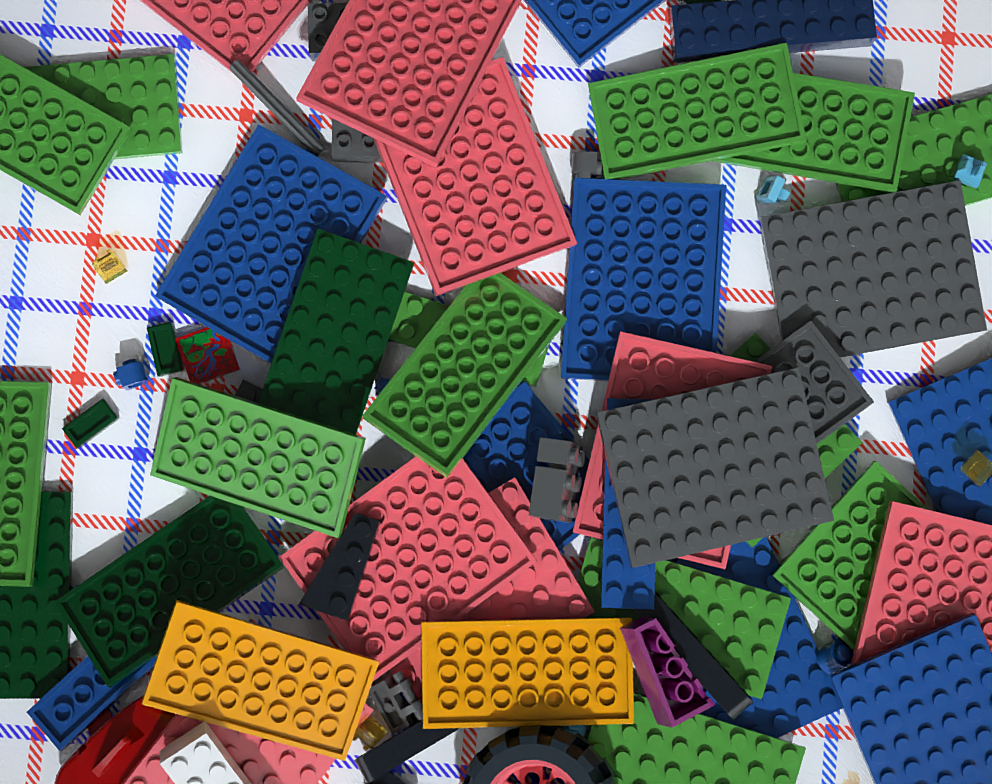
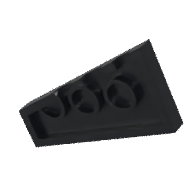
M359 513L354 514L302 597L299 605L346 621L350 619L379 530L380 520Z

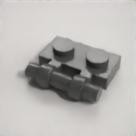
M402 670L392 675L397 685H394L391 678L388 677L370 687L369 690L373 702L392 735L415 723L411 713L414 712L418 721L423 719V702L421 698L418 699L411 688L412 682L409 678L406 679ZM400 692H402L404 697L406 698L409 704L408 706H406V704L404 703L401 695L399 694Z

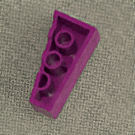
M640 617L620 627L657 725L673 728L715 705L712 699L707 697L703 691V686L699 680L694 678L687 668L688 664L684 658L680 657L674 649L675 645L656 618Z

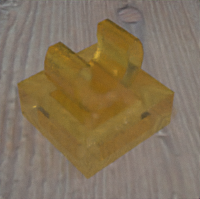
M108 249L105 256L101 258L95 257V262L92 263L95 271L106 284L128 272L114 250Z
M976 450L959 470L980 487L992 475V462L980 451Z
M370 715L357 726L353 740L361 739L365 743L362 749L364 751L369 748L372 750L388 731Z

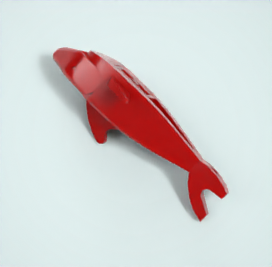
M143 696L133 701L113 717L110 709H108L88 727L90 737L63 763L56 775L54 784H121L175 716V713L143 705L141 702Z

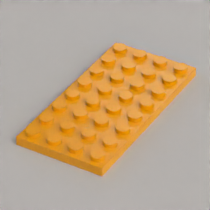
M176 600L141 702L146 706L203 722L206 721L207 723L345 761L379 661L378 659Z
M632 618L422 621L423 729L634 724L633 661L620 630V627L632 622Z

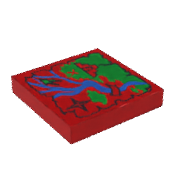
M208 327L175 338L191 382L202 384L241 370L231 341Z

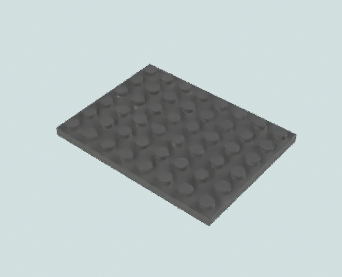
M961 180L759 218L781 341L809 321H812L841 358L987 331Z
M799 367L596 413L631 568L834 521Z

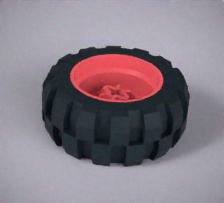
M521 726L510 729L494 738L480 752L476 753L466 768L467 774L462 784H513L508 780L513 773L522 784H531L528 780L529 772L538 774L540 778L539 784H553L554 778L563 779L565 784H615L613 779L615 773L606 757L602 758L593 749L594 744L579 733L575 735L563 730L562 726ZM544 766L552 769L549 779H546Z

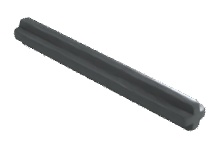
M239 59L230 65V71L313 155L318 156L324 151V145Z

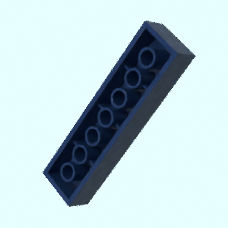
M732 0L672 5L668 15L673 63L700 61L787 43L789 53L871 47L877 38L873 0Z

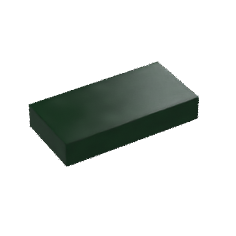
M167 322L146 327L157 376L163 377L183 372L173 323Z
M102 398L64 426L62 430L76 449H80L118 421L119 417L108 402Z

